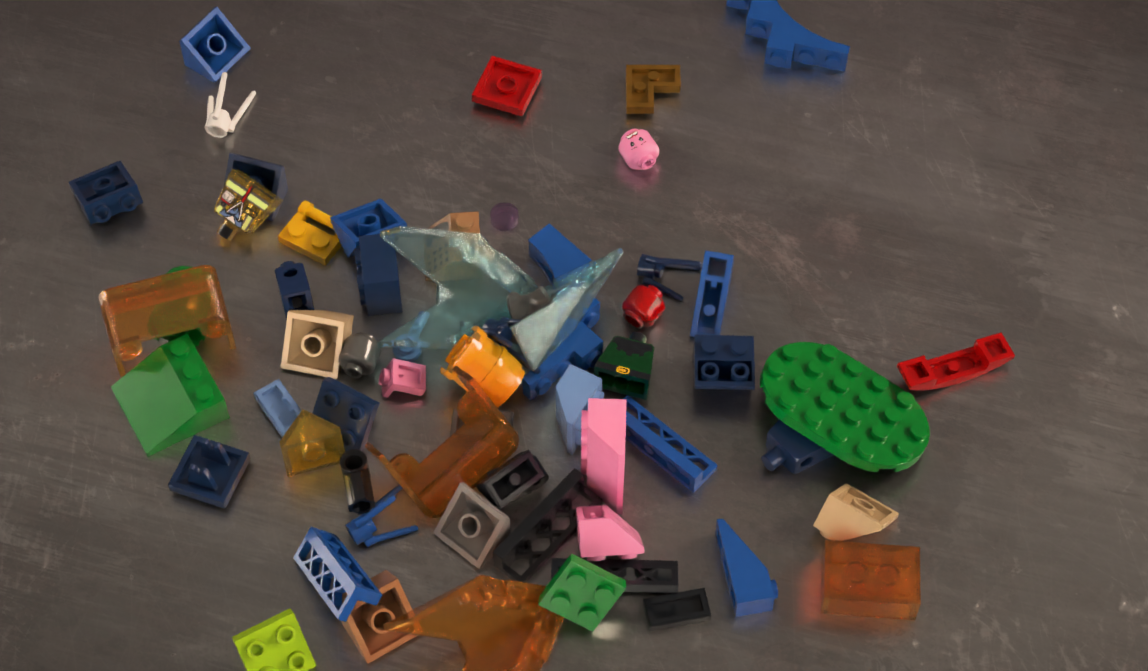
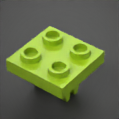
M291 608L231 637L246 671H308L317 666Z

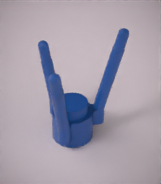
M396 486L375 503V507L368 513L361 514L345 524L349 535L357 546L364 542L368 548L377 542L406 535L419 529L417 525L373 536L377 528L372 518L396 500L395 495L401 491L400 486Z

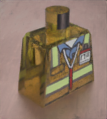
M232 169L214 208V211L225 219L217 233L229 241L233 239L239 229L245 233H253L283 200L242 171Z

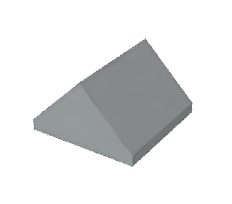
M461 482L433 533L470 563L481 569L493 557V551L511 534L510 518L467 484Z

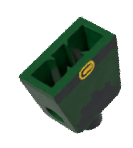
M632 332L629 339L621 336L612 338L594 366V375L602 379V389L647 400L654 346L646 343L647 338L643 333Z

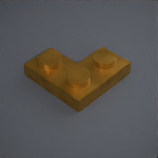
M626 64V114H654V93H680V65Z

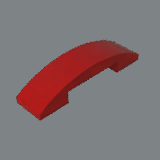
M1002 332L975 340L972 347L927 360L923 355L899 362L897 368L910 390H933L956 385L988 373L1014 359L1015 354Z

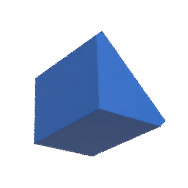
M214 7L179 40L185 66L213 83L221 78L223 72H227L251 49L218 7Z
M382 199L330 217L347 258L355 256L354 248H360L359 236L394 232V239L396 240L407 228V223Z

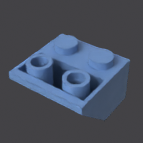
M570 364L555 386L556 419L566 451L573 455L578 446L581 447L582 410H588V398L603 399L604 392H602L601 378Z

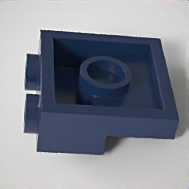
M121 161L68 182L91 225L94 223H104L111 216L120 212L133 211L137 205L143 203L137 184Z

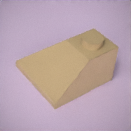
M289 310L287 313L281 368L338 379L342 369L338 362L339 354L346 338L351 336L354 315L328 310Z
M846 483L828 495L813 526L820 530V534L823 537L840 542L879 532L895 521L899 513Z

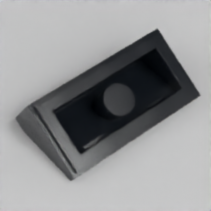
M526 450L515 455L475 486L496 508L501 509L543 478L545 474L531 452Z

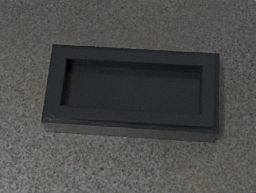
M705 588L643 599L649 632L711 621V612Z

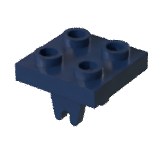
M327 377L322 381L306 432L344 452L351 449L364 452L380 402L331 377Z
M194 435L168 483L169 490L226 509L251 459L250 453Z

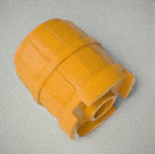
M473 326L471 330L475 333L470 337L464 334L444 360L449 364L447 369L441 367L440 373L447 379L454 380L466 390L469 396L475 397L488 407L498 408L515 392L524 377L525 371L522 369V364L508 352L507 348L503 345L500 346L487 337V333L479 326Z

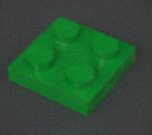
M571 553L539 596L538 605L590 631H594L625 591L626 580Z

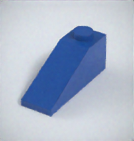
M705 250L690 337H694V335H720L733 271L734 255Z
M717 519L715 536L735 617L772 611L774 599L778 598V588L775 579L770 580L768 569L724 519Z

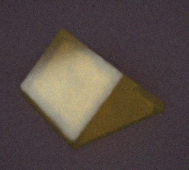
M302 409L279 442L288 477L340 464V458L345 453L340 427Z

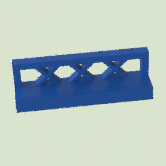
M626 395L623 398L626 399V407L628 406L637 413L636 419L626 411V440L694 493L717 470L718 465L634 399ZM648 427H655L659 431L660 436ZM671 445H678L682 449V454ZM693 462L701 463L706 469L703 471Z
M312 526L309 528L293 558L336 618L346 622L358 600L377 606L382 597L381 592L337 535ZM311 550V558L307 560L306 557ZM323 562L322 573L319 574L320 563ZM334 577L333 589L330 590L331 578ZM346 592L348 595L342 604V594Z

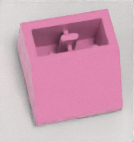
M607 505L576 507L577 541L581 558L587 557L588 561H602L606 559L605 556L618 555L620 559H633L637 557V554L644 553V546L639 533Z

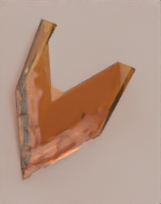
M479 575L383 624L386 631L457 641L466 659L462 671H541L543 663L548 662L564 617L538 605L539 596L547 586L509 579L499 580L491 576Z

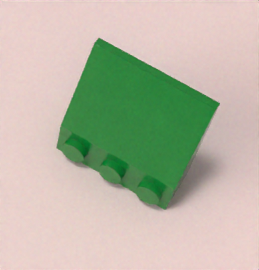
M188 333L158 347L111 386L147 457L230 418L226 401Z

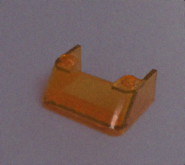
M201 265L108 288L98 296L112 354L121 378L126 375L123 361L135 359L142 352L141 342L200 328L204 336L213 339L227 334L230 349H236L217 271L213 266Z
M455 366L452 370L469 391L459 400L456 408L457 415L464 425L420 464L413 456L407 453H400L388 461L371 443L368 442L364 445L390 478L430 518H439L443 515L461 482L474 489L478 482L487 477V472L500 466L519 446V436L476 380L458 366Z

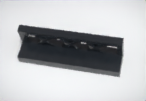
M574 468L493 551L494 566L521 588L577 531L576 519L573 521V517H576V509H572V501L581 494L591 502L589 506L602 505L603 499L584 486V474ZM570 517V525L565 530H552V522L556 518ZM538 538H549L550 546L545 551H532L531 544ZM529 559L530 567L522 575H519L509 567L515 560Z
M552 558L551 580L567 558ZM620 559L588 561L626 580L624 592L678 593V561Z

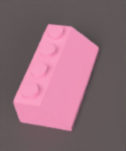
M588 398V410H582L581 473L587 475V487L592 492L602 498L603 502L616 514H623L626 399Z

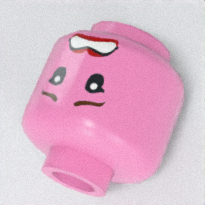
M631 129L621 137L619 153L631 169L647 170L655 164L659 155V147L647 130Z

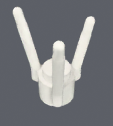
M223 72L214 111V98L211 95L208 97L207 120L204 127L208 134L218 138L225 137L227 132H234L237 122L256 95V91H251L231 120L229 113L221 109L227 79L226 72Z

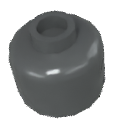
M360 332L346 338L338 362L344 369V372L350 377L360 378L361 376H369L374 372L381 354L380 346L377 340L370 334Z

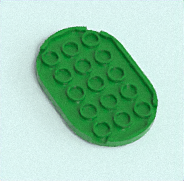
M813 342L790 343L776 349L765 362L760 375V388L764 390L767 397L765 402L769 409L783 423L846 463L871 472L878 473L879 469H893L894 472H898L914 465L926 449L930 437L929 423L914 396L861 362L838 350L835 346Z

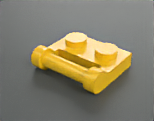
M307 200L301 202L297 213L278 235L279 243L324 266L329 263L342 246L336 233L333 236L306 222L308 218H311L334 230L330 219L332 216L314 208V204Z

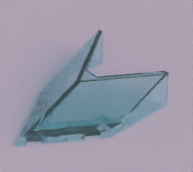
M403 226L380 231V237L437 284V296L435 305L377 343L379 348L451 350L464 334L470 337L475 333L471 330L473 326H479L482 329L484 323L491 318L500 321L505 316L511 319L507 307V297L511 292L515 291L520 295L535 291L538 286L534 283L535 280L502 252H497L487 243L488 240L481 234Z
M621 247L596 261L593 260L553 279L554 285L550 284L544 288L550 298L553 294L556 295L553 299L554 301L515 325L510 326L518 342V345L513 343L510 348L521 356H525L532 371H535L576 329L623 254ZM537 287L534 288V289H532V290H530V291H527V292L524 293V294H527V293H530V292H532V291H535V290L537 289ZM507 304L458 334L460 337L464 334L470 337L475 333L471 330L473 326H479L482 329L484 323L491 318L500 321L505 316L511 319Z

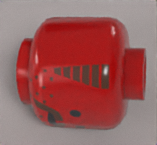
M643 285L636 286L622 303L624 319L638 329L651 327L665 310V303L661 298L663 296L662 292L653 285L648 287Z

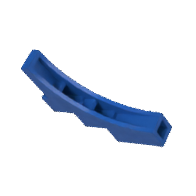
M727 0L726 6L749 11L745 35L768 39L764 64L791 69L792 61L831 70H846L850 46L830 41L812 33L794 21L781 8L777 0Z
M550 223L528 239L529 256L543 270L552 285L559 308L557 328L551 343L535 365L540 369V373L536 374L530 370L522 379L523 394L530 401L537 395L545 394L550 389L552 383L563 376L570 364L587 370L589 367L593 368L603 353V340L590 329L597 324L600 318V302L588 292L597 281V264Z

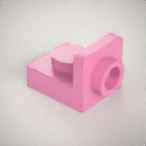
M393 358L387 367L381 370L379 375L382 397L388 398L394 390L422 396L426 391V365Z

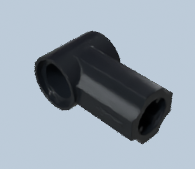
M351 449L342 454L340 466L349 512H355L359 515L368 513L374 508L375 500L366 454L361 450Z

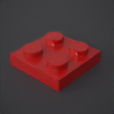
M491 56L472 93V102L523 117L542 78V70Z

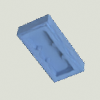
M280 379L253 393L255 400L284 441L308 428L309 420Z

